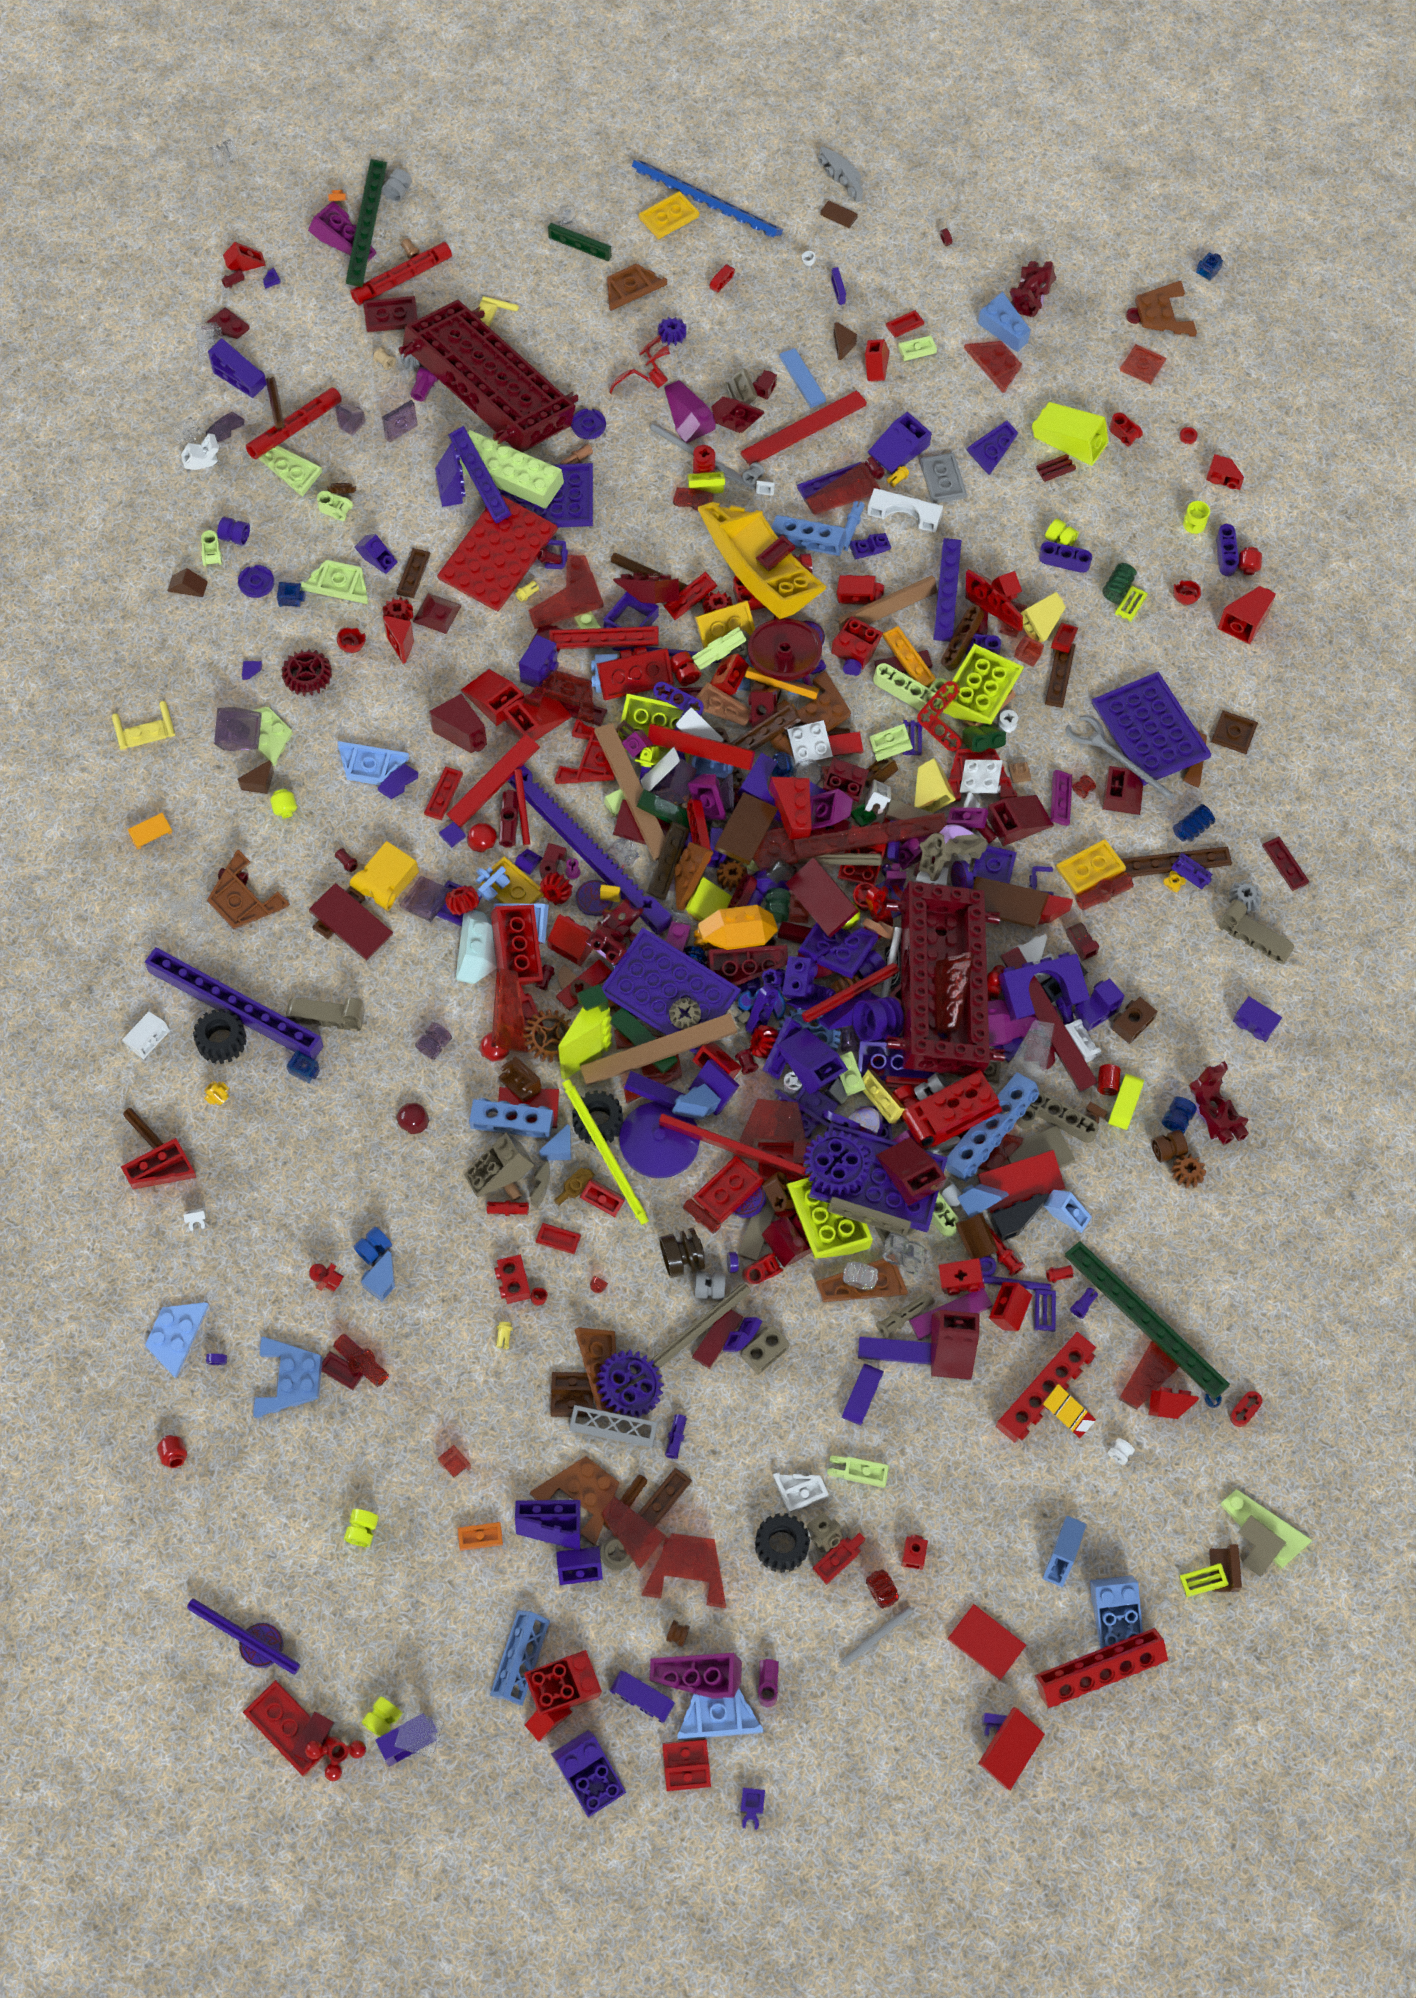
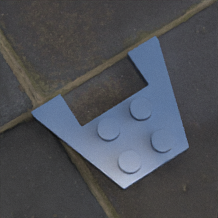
M261 1337L259 1355L261 1357L281 1358L277 1397L255 1398L254 1418H260L265 1414L276 1413L290 1406L295 1407L319 1399L322 1356L267 1337Z

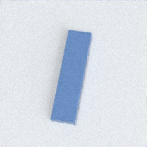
M794 348L780 353L779 358L809 407L812 408L825 403L826 397L797 350Z

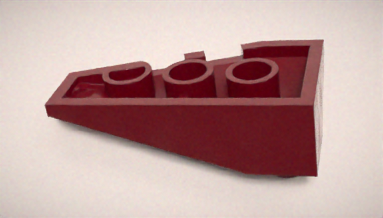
M787 945L709 950L707 952L708 969L737 986L762 976L763 972L770 968L777 970L787 966Z

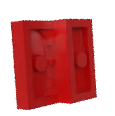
M707 1739L662 1743L666 1791L711 1787Z

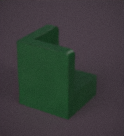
M600 984L577 993L578 1002L580 1005H583L585 1011L599 1007L601 1012L608 1009V999Z

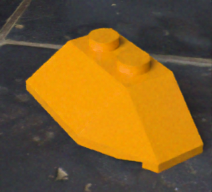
M758 905L719 909L698 923L702 942H709L726 950L765 945L778 932L773 914Z

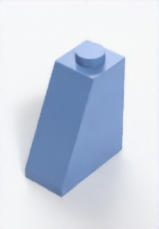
M1066 1516L1043 1575V1580L1063 1588L1075 1561L1087 1525L1086 1523Z

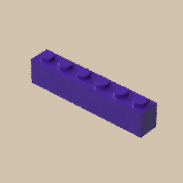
M943 538L933 640L950 642L953 635L962 541L959 539Z

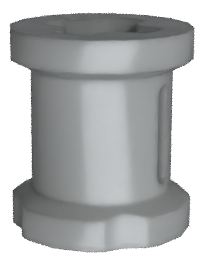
M754 462L750 465L749 470L743 473L742 477L745 483L754 485L758 478L764 475L765 471L760 463Z

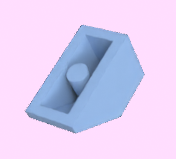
M1053 1190L1043 1205L1054 1218L1080 1233L1084 1231L1092 1218L1071 1192Z

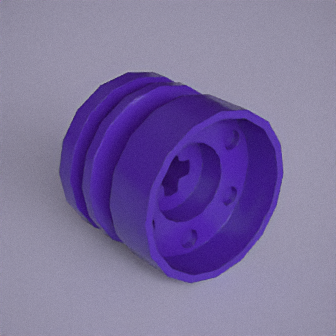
M883 997L862 1000L856 1003L852 1013V1022L857 1036L864 1042L886 1039L887 1035L899 1036L904 1026V1015L900 1003L895 998Z

